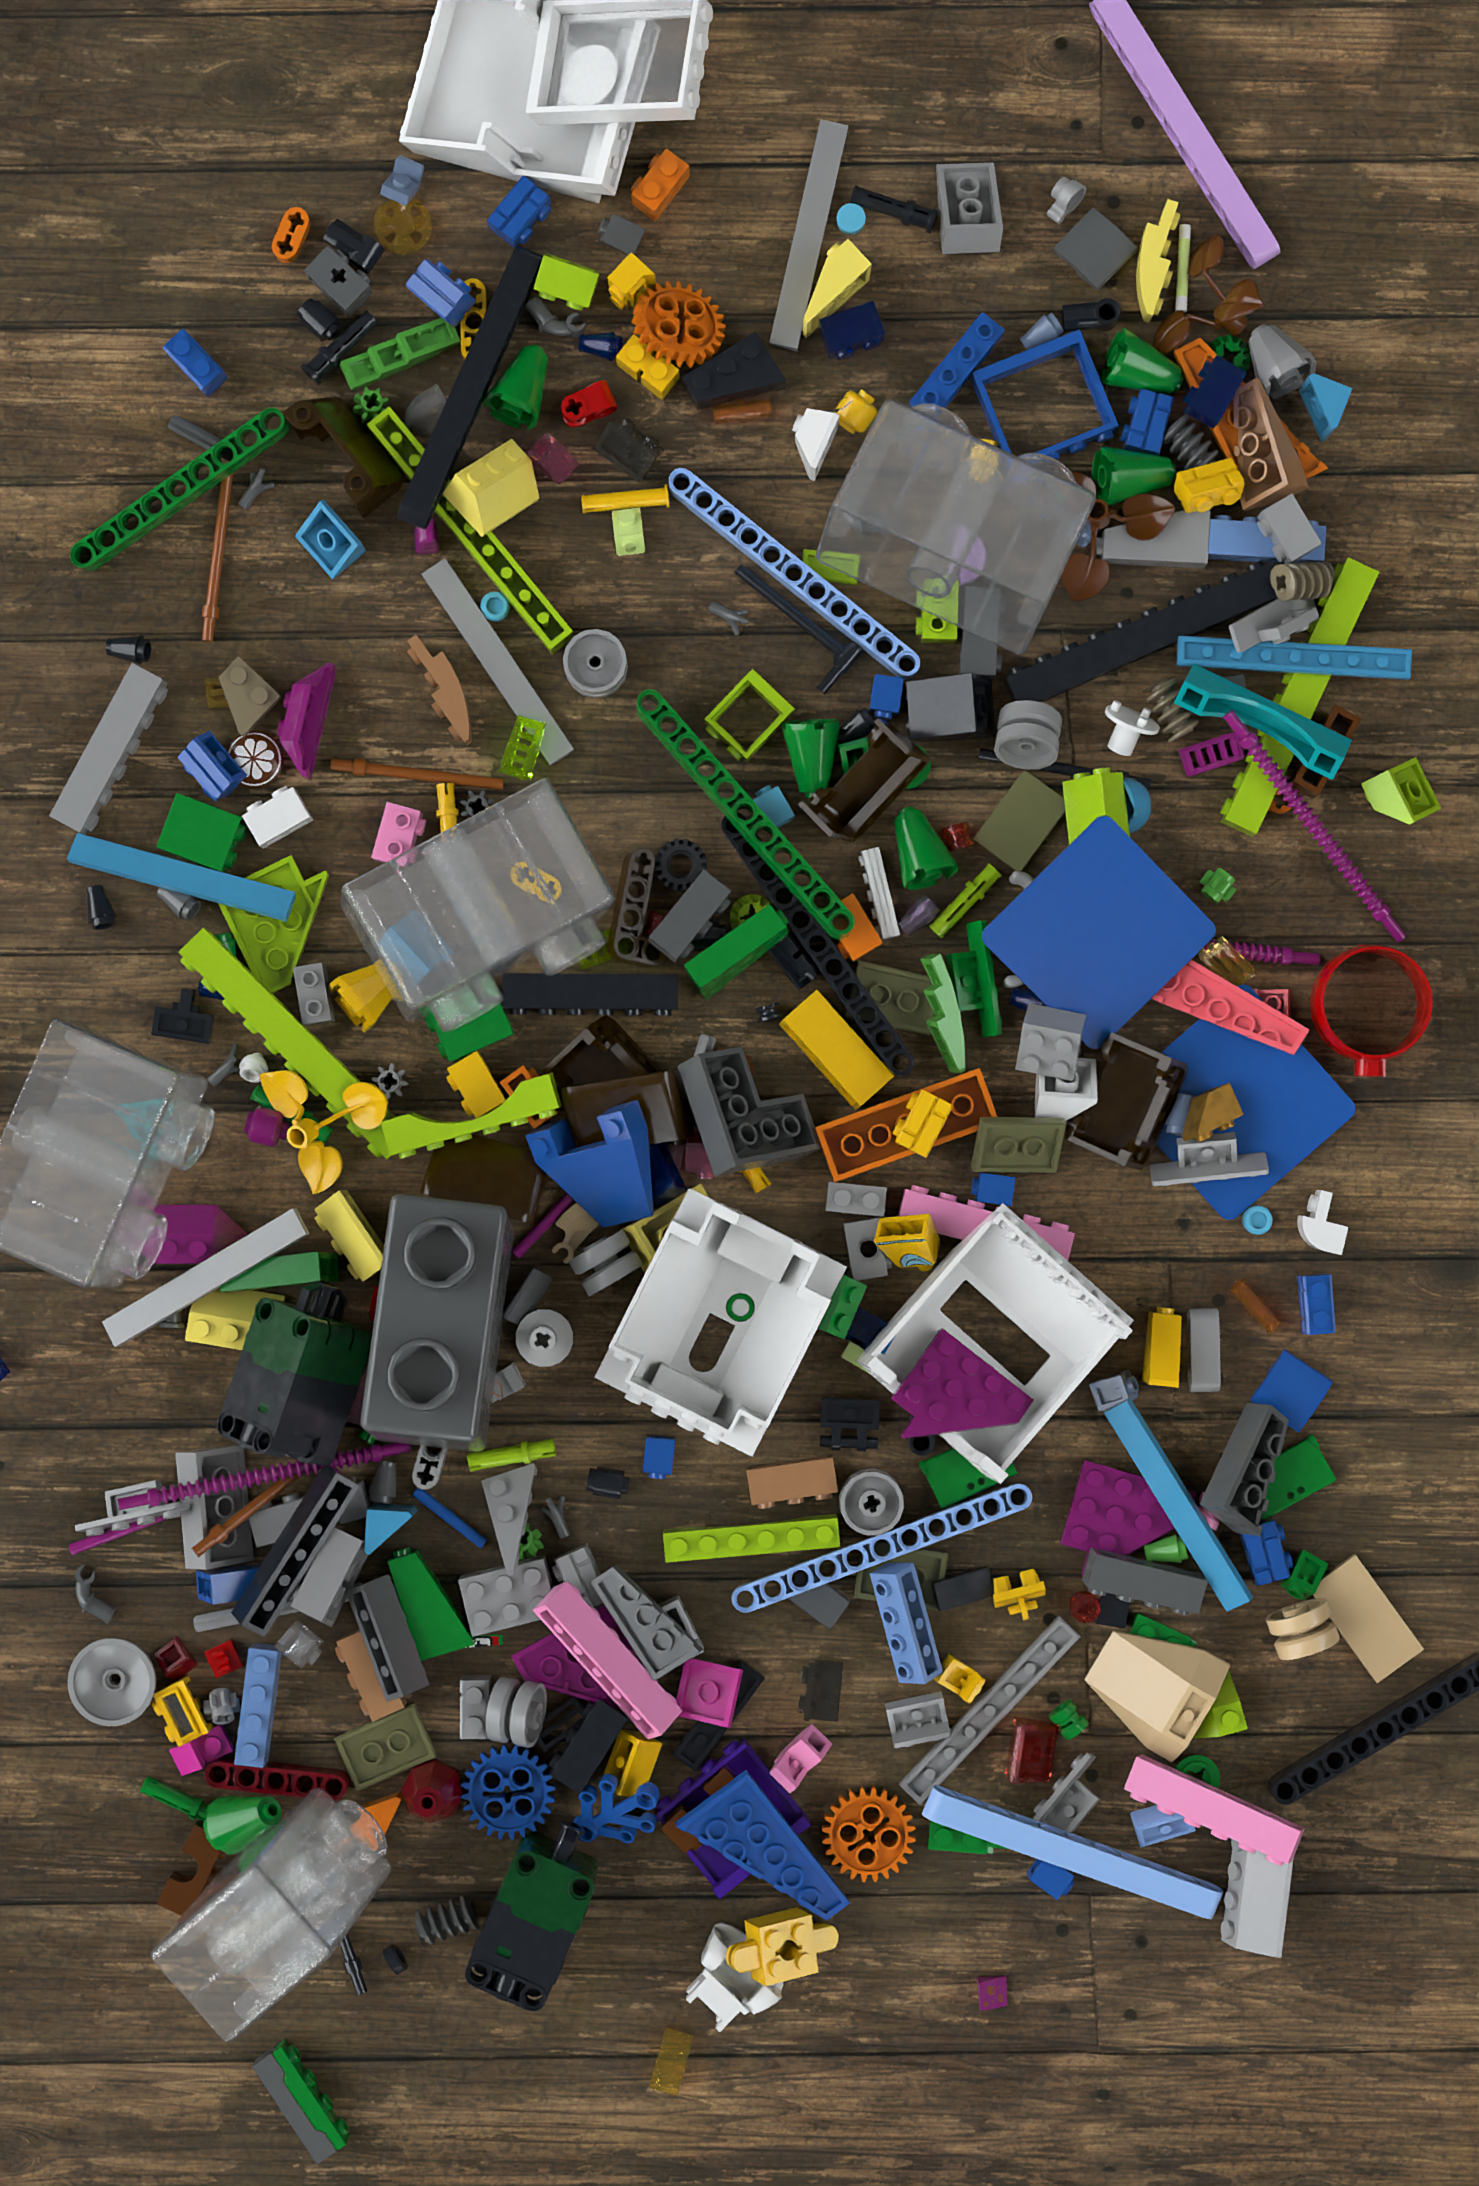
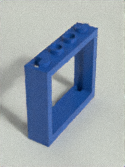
M1080 329L976 370L971 374L970 381L993 438L998 442V449L1000 450V455L1008 475L1015 472L1017 475L1025 474L1033 470L1032 465L1042 461L1044 465L1053 463L1060 459V454L1070 451L1071 454L1078 453L1086 449V444L1097 440V443L1105 442L1114 437L1112 433H1115L1119 426ZM1073 351L1103 425L1014 460L985 385Z

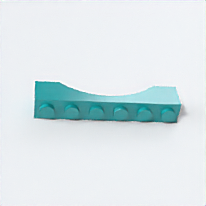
M1194 663L1174 701V704L1199 716L1223 718L1227 712L1233 710L1242 723L1259 729L1273 737L1297 756L1306 768L1333 780L1352 742L1351 739Z

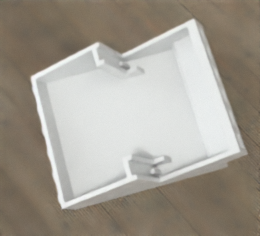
M438 0L431 20L427 42L424 45L420 67L416 73L413 92L408 102L404 124L401 127L399 142L416 154L514 181H519L522 176H525L537 187L598 204L602 194L615 196L635 122L539 125L526 114L543 1L550 0ZM653 20L570 24L564 67L568 60L582 48L592 45L606 47L617 59L618 77L610 94L596 105L641 103L661 28ZM560 86L557 106H574L565 98Z

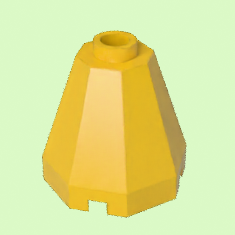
M382 961L337 977L329 984L328 989L331 993L335 990L337 991L339 996L335 998V1001L353 1024L358 1026L362 1023L360 1030L365 1033L375 1025L402 985L400 981L402 974L393 963L388 965Z

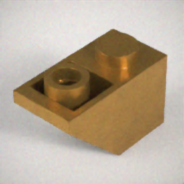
M1230 1083L1214 1087L1192 1098L1182 1133L1184 1141L1196 1138L1197 1142L1206 1140L1213 1136L1212 1130L1216 1128L1219 1131L1228 1129L1235 1125L1234 1119L1244 1115Z

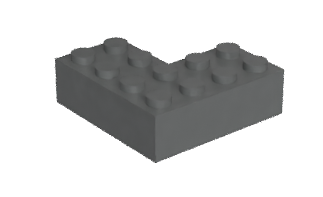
M742 1047L700 1053L678 1065L714 1177L799 1160L821 1149L804 1095L799 1094L760 1101Z

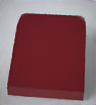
M175 1637L154 1653L165 1676L173 1681L179 1680L198 1665L179 1637Z

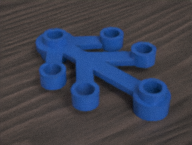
M604 1774L599 1782L601 1812L593 1816V1804L598 1796V1790L592 1785H585L578 1796L581 1801V1815L577 1816L573 1821L586 1831L584 1835L580 1836L579 1840L591 1842L600 1835L619 1839L624 1843H632L637 1834V1829L646 1833L653 1832L657 1824L655 1815L646 1812L641 1817H636L625 1813L637 1807L644 1810L655 1808L660 1796L658 1787L651 1782H645L637 1788L634 1795L613 1806L614 1792L618 1785V1779L612 1774ZM609 1822L621 1825V1827L619 1829L607 1826L605 1824Z

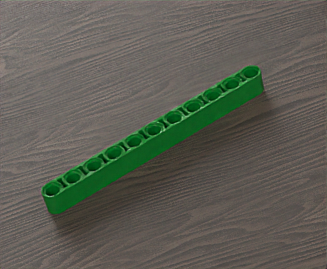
M652 689L642 691L637 698L636 712L643 723L822 928L834 939L840 940L848 937L855 923L854 916L661 694ZM651 700L656 703L657 708L653 711H647L641 704ZM665 722H671L676 726V730L667 733L660 726ZM688 743L694 746L695 752L686 755L679 748L681 745ZM703 765H708L713 768L714 774L706 777L701 775L698 769ZM722 787H728L732 790L733 796L722 798L719 796L718 790ZM748 809L752 813V818L741 820L737 816V811ZM762 830L767 831L771 835V840L761 842L757 839L756 833ZM779 852H784L789 855L791 861L787 864H780L776 861L775 855ZM798 874H804L809 878L810 883L806 886H799L796 884L794 877ZM817 896H823L828 900L829 906L818 908L814 904L813 899ZM843 918L848 923V928L837 930L833 925V920Z

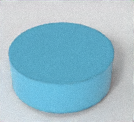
M853 203L845 204L837 213V226L840 231L847 235L857 234L863 229L866 216L864 210L859 205Z
M490 592L482 598L480 609L487 620L500 622L508 616L510 605L502 593Z
M1251 1206L1246 1209L1242 1216V1224L1251 1234H1264L1272 1226V1215L1263 1206Z

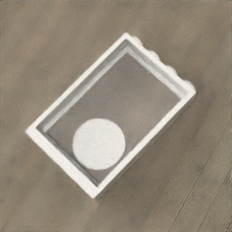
M707 0L543 1L526 114L539 125L695 120L696 108H698L700 103V82L704 76V56L709 45V24L713 19L712 5Z

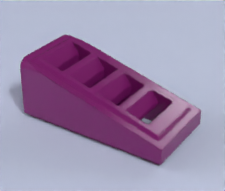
M432 516L426 530L414 527L415 547L418 555L433 554L440 551L437 525Z
M1231 732L1179 749L1178 752L1186 778L1244 760L1245 756L1242 746L1239 744L1240 740L1237 734ZM1229 741L1233 753L1232 757L1228 756L1224 742ZM1214 745H1218L1222 760L1217 761L1213 749ZM1206 748L1210 764L1207 765L1201 751ZM1191 752H1195L1199 765L1198 768L1194 769L1190 757Z

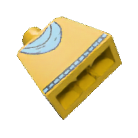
M920 1214L879 1218L874 1243L897 1267L917 1266L920 1271L924 1272L930 1270L936 1263L940 1238L931 1215Z

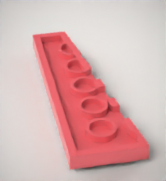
M1190 960L1151 998L1153 1001L1291 1055L1296 1054L1310 1031L1308 1028L1193 960Z

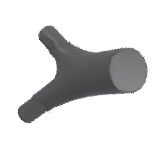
M260 468L257 476L254 472L250 473L249 487L238 502L246 510H248L254 499L261 492L275 487L273 482L262 483L265 473L264 468Z
M712 601L708 611L723 618L732 627L734 635L740 634L736 622L742 624L749 623L747 618L742 617L747 615L746 609L731 610L715 601Z
M237 1044L232 1045V1049L223 1064L207 1078L214 1087L229 1074L240 1072L239 1066H234L238 1049Z
M560 1496L557 1506H555L551 1498H547L546 1502L549 1509L544 1506L541 1507V1512L545 1513L553 1521L559 1538L570 1535L563 1515V1505L566 1499L564 1496Z

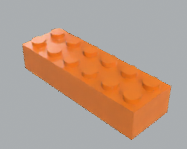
M980 1068L920 1089L953 1105L932 1147L978 1131L980 1117H998ZM920 1090L914 1091V1093L919 1094ZM913 1092L815 1127L834 1182L915 1154L911 1150L895 1143L894 1141L897 1136L892 1134L899 1119L901 1118L905 1121L910 1110L905 1107Z

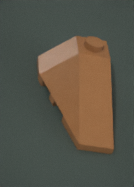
M1254 378L1233 391L1234 427L1237 428L1238 446H1234V456H1238V471L1241 473L1245 483L1240 499L1243 510L1247 511L1274 504L1290 494L1295 496L1309 488L1301 461L1260 379Z

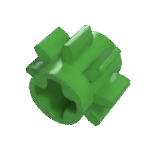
M366 386L362 396L355 394L354 401L359 405L354 406L353 413H359L362 417L361 423H364L366 420H373L385 410L383 407L388 404V398L381 397L379 394L380 388L373 391L369 390ZM370 402L375 404L371 409L366 407Z
M1217 868L1215 872L1207 871L1199 881L1204 885L1200 892L1216 904L1221 899L1225 902L1229 901L1236 892V889L1232 887L1235 879L1221 868Z
M526 1523L524 1537H521L519 1547V1559L524 1562L525 1557L536 1559L538 1549L544 1548L541 1541L537 1540L542 1534L538 1529L532 1531L529 1523ZM527 1539L528 1543L523 1545L522 1542Z

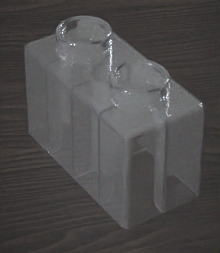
M887 399L882 404L831 505L816 552V559L828 567L1016 654H1023L1033 637L1092 511L1096 496L1091 490L1076 484L1072 472L1064 464L1052 457L1039 453H1026L1017 457L970 435L966 424L956 414L946 408L934 404H919L911 408L894 399Z
M543 778L345 884L341 890L340 906L403 1018L408 1022H415L432 1013L441 1030L449 1032L483 1015L503 1001L504 997L494 981V978L535 956L543 972L551 976L578 963L602 948L606 944V939L596 922L605 916L615 896L550 780Z
M59 1018L52 1020L0 1139V1251L83 1288H117L123 1283L125 1276L134 1280L144 1277L156 1261L167 1234V1218L155 1212L154 1209L173 1167L186 1171L197 1162L213 1129L214 1110L212 1107L201 1103L208 1085L206 1078L89 1026Z
M313 1789L285 1813L274 1827L222 1868L150 1953L152 1960L224 2041L232 2042L332 1956L391 1873V1865L384 1857L387 1851V1842L380 1825L364 1807L356 1802L344 1799L336 1803L324 1789Z

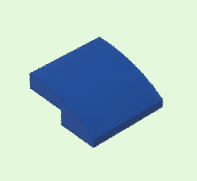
M1284 1349L1269 1368L1267 1376L1252 1394L1250 1401L1255 1404L1272 1405L1289 1420L1288 1426L1299 1433L1328 1392L1333 1380Z

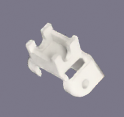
M723 1922L714 1925L701 1956V1963L705 1966V1969L687 1987L686 1991L688 1993L686 2000L689 2003L698 1996L717 2015L716 2021L718 2023L716 2024V2029L719 2032L740 2011L744 2015L750 2011L756 2014L777 2003L782 1998L781 1990L783 1987V1982L764 1986L751 1978L750 1971L739 1973L728 1965L726 1953L729 1946L747 1940L746 1933L731 1924Z

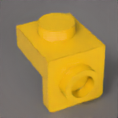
M948 1654L941 1664L943 1673L935 1677L934 1680L958 1694L964 1701L970 1704L975 1696L980 1693L985 1683V1678L974 1668Z

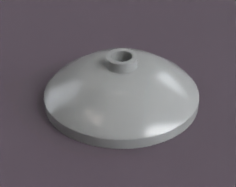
M122 1638L100 1639L82 1649L73 1660L68 1674V1692L75 1708L89 1721L103 1726L127 1724L138 1718L150 1705L156 1689L155 1669L149 1656L135 1643ZM112 1674H118L120 1676V1683H114L112 1681Z

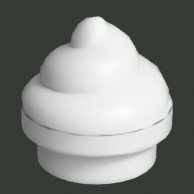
M259 1052L245 1056L239 1064L240 1076L252 1083L260 1082L259 1075L269 1070L266 1060L263 1058L262 1053Z

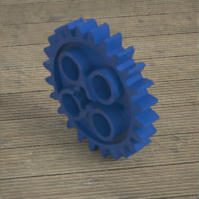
M503 1743L500 1752H498L494 1745L491 1746L490 1756L482 1751L480 1753L482 1762L475 1759L472 1760L471 1765L475 1770L466 1769L465 1775L471 1780L462 1781L461 1786L469 1790L461 1795V1799L469 1800L464 1805V1810H473L469 1821L477 1818L480 1820L477 1826L478 1830L486 1825L488 1827L487 1836H490L496 1830L500 1840L504 1832H508L510 1839L513 1840L516 1831H519L520 1835L525 1837L527 1827L533 1832L536 1831L535 1821L542 1824L545 1823L546 1819L542 1812L551 1813L552 1808L546 1803L555 1801V1796L548 1792L555 1790L556 1784L547 1783L552 1776L550 1772L544 1773L548 1765L547 1762L537 1763L539 1753L530 1757L528 1756L530 1748L526 1747L523 1753L519 1752V1746L514 1745L513 1750L509 1751L507 1744ZM518 1769H524L528 1772L529 1779L520 1782L514 1777V1772ZM488 1772L497 1773L500 1777V1782L498 1784L488 1783L485 1779V1774ZM506 1785L510 1786V1790L514 1791L512 1797H507V1793L502 1792ZM527 1787L534 1788V1791L532 1792L520 1790L525 1789ZM484 1791H488V1792H499V1793L491 1794V1795H489V1796H484V1795H483V1792H484ZM521 1798H526L531 1802L532 1808L523 1811L517 1807L516 1802ZM491 1801H497L502 1805L503 1811L492 1813L487 1805Z

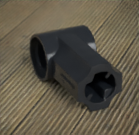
M336 219L329 225L323 238L326 243L335 249H339L347 256L354 266L367 274L370 273L385 251V248L372 237L366 234L362 236L339 219Z
M1104 298L1099 302L1062 305L1064 332L1079 329L1080 331L1093 329L1110 331L1118 322L1121 311L1120 306L1112 298ZM1104 309L1109 310L1113 313L1114 318L1104 320L1100 317L1099 312Z

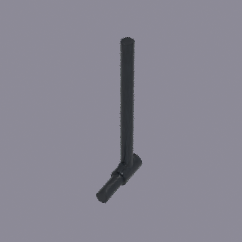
M741 564L734 572L738 577L835 654L833 656V668L816 687L825 695L839 677L850 669L863 653V650L853 642L844 643L843 645L838 643Z

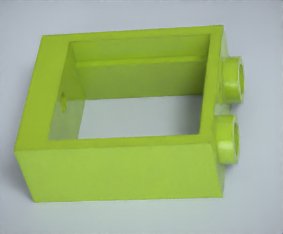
M752 669L705 718V724L707 725L705 730L716 741L721 738L728 745L726 748L728 753L737 761L742 758L747 763L782 726V722L789 719L794 713L795 708ZM750 686L779 716L746 750L716 721Z

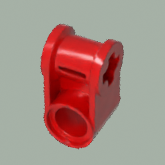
M606 380L595 382L583 390L568 395L561 404L562 419L566 425L573 428L606 417L618 409V405ZM574 407L575 410H579V414L574 415L573 412H570L569 408Z

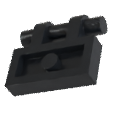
M822 1397L820 1427L832 1428L831 1436L820 1435L819 1447H831V1450L839 1451L840 1448H857V1451L866 1452V1449H878V1438L867 1437V1429L879 1430L880 1400ZM841 1428L858 1429L857 1437L841 1436Z

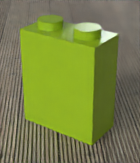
M1099 768L1093 770V775L1090 772L1078 773L1073 775V780L1062 782L1069 845L1097 817L1103 815L1112 818L1130 837L1123 772L1111 773L1110 768Z

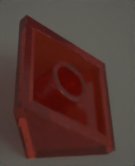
M1014 1717L1005 1772L1009 1783L1050 1782L1059 1725L1051 1722Z

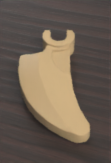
M577 1202L565 1210L555 1222L556 1226L565 1231V1236L562 1242H558L553 1246L552 1252L555 1254L560 1248H566L568 1255L563 1259V1262L569 1263L568 1261L573 1258V1252L588 1234L599 1225Z

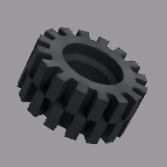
M678 838L671 842L668 841L659 849L655 858V871L658 879L672 891H687L703 869L707 870V861L703 850L695 842H691L688 839L679 840ZM679 854L688 856L692 861V870L683 877L674 875L669 867L671 859Z

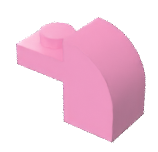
M811 1724L783 1749L774 1760L775 1765L769 1773L791 1793L798 1787L806 1773L824 1758L832 1743Z

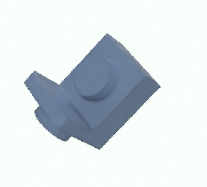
M399 155L395 160L393 172L382 184L380 195L407 206L420 189L424 165Z
M1129 1369L1122 1371L1118 1375L1093 1381L1089 1384L1098 1412L1109 1409L1128 1398H1131L1133 1401L1138 1397V1382L1131 1375Z

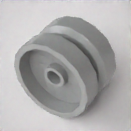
M600 629L584 630L574 636L565 648L563 665L566 677L571 686L581 695L594 699L608 697L618 691L625 682L628 672L626 652L619 639L610 632ZM594 659L600 660L598 667H592L590 663L593 664Z
M1024 700L1006 704L1000 709L998 717V732L994 747L997 758L1005 764L1027 770L1041 769L1053 764L1057 759L1059 751V736L1062 727L1060 713L1052 706L1037 701Z
M623 1229L609 1238L605 1236L584 1248L583 1253L568 1261L575 1274H582L591 1268L594 1269L595 1273L585 1278L582 1282V1286L588 1296L597 1293L643 1265L637 1252L631 1251L620 1258L616 1254L628 1247L630 1243Z
M875 1467L862 1468L851 1473L843 1482L839 1493L840 1511L846 1523L856 1532L867 1536L881 1535L891 1530L900 1520L904 1509L903 1494L896 1480L886 1471ZM868 1496H874V1499H876L874 1505L866 1504Z
M500 1677L493 1687L487 1706V1737L491 1741L506 1743L511 1739L516 1746L533 1747L539 1738L545 1719L547 1706L545 1686L542 1683L526 1681L521 1685V1682L516 1678Z

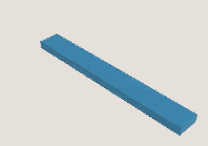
M1179 636L1176 666L1192 667L1194 663L1202 668L1409 680L1411 678L1412 649L1295 642L1274 644L1273 641H1264L1244 652L1238 653L1233 639Z
M80 833L76 834L67 856V860L73 864L286 922L296 899V893L293 891Z
M1131 1398L1107 1409L1104 1412L1105 1416L1226 1612L1251 1601L1253 1595Z

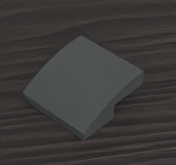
M1093 207L1053 250L1055 255L1076 270L1079 278L1098 291L1135 254L1137 247L1110 220Z

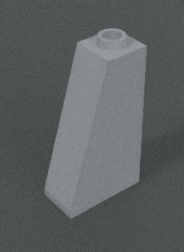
M1185 510L1174 512L1165 529L1154 539L1146 541L1132 538L1126 531V524L1107 528L1103 531L1101 537H1097L1096 555H1100V559L1107 561L1108 564L1204 569L1208 564L1210 510L1203 513L1195 511L1187 514Z

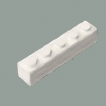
M876 847L861 851V856H858L860 866H864L865 869L863 879L864 883L868 884L870 890L867 891L869 902L872 901L874 906L871 909L873 919H877L878 926H875L876 932L879 937L881 936V940L900 936L880 849Z

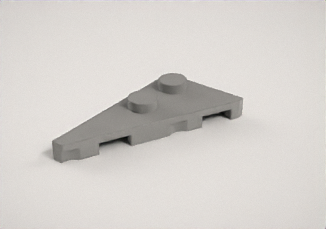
M534 1463L481 1480L508 1576L514 1575L520 1557L521 1537H524L528 1518L527 1509L532 1499L531 1490L534 1475H537V1467Z

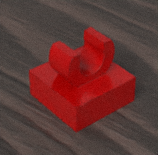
M233 1638L204 1652L215 1678L244 1666Z

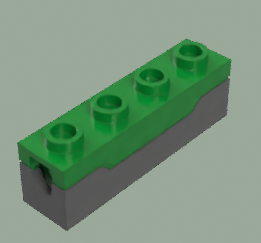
M284 2039L277 2046L275 2045L256 2058L252 2068L315 2163L319 2164L347 2144L350 2130L342 2117L338 2118L332 2110L334 2106L326 2093L322 2094L316 2086L317 2079L314 2073L309 2068L305 2069L301 2063V2055L298 2049L293 2044L289 2045L287 2040Z

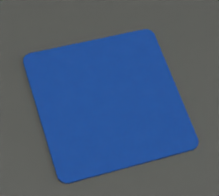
M1103 815L1097 817L985 927L982 932V941L1048 1007L1085 1014L1082 1041L1089 1048L1097 1049L1102 1046L1103 1041L1110 1036L1111 1032L1116 1033L1215 936L1216 927L1112 818Z
M1244 984L1237 986L1264 1002L1250 986ZM1199 1019L1161 1052L1188 1065L1187 1074L1179 1093L1196 1097L1214 1087L1230 1083L1244 1115L1234 1119V1126L1222 1131L1216 1128L1212 1130V1133L1235 1132L1237 1155L1266 1153L1269 1173L1266 1175L1192 1183L1217 1213L1226 1220L1237 1218L1345 1124L1355 1113L1354 1102L1302 1044L1296 1054L1291 1055ZM1164 1125L1157 1145L1172 1162L1178 1161L1176 1138L1183 1137L1166 1133L1167 1126Z

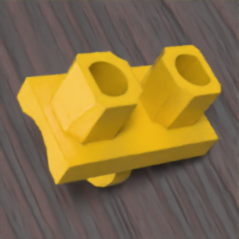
M1034 1569L1019 1573L1023 1587L1015 1589L1011 1588L1008 1576L993 1579V1602L995 1608L1018 1603L1017 1605L1009 1606L1008 1611L1010 1615L1021 1613L1023 1620L1029 1619L1028 1610L1038 1608L1036 1600L1025 1601L1046 1595L1044 1581L1040 1582Z

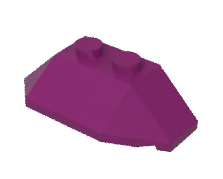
M326 663L294 683L292 690L287 691L284 699V708H287L285 720L281 719L278 725L277 736H280L281 744L301 776L307 780L312 779L337 668L331 663Z
M157 1205L131 1233V1263H201L244 1238L248 1233L218 1205Z

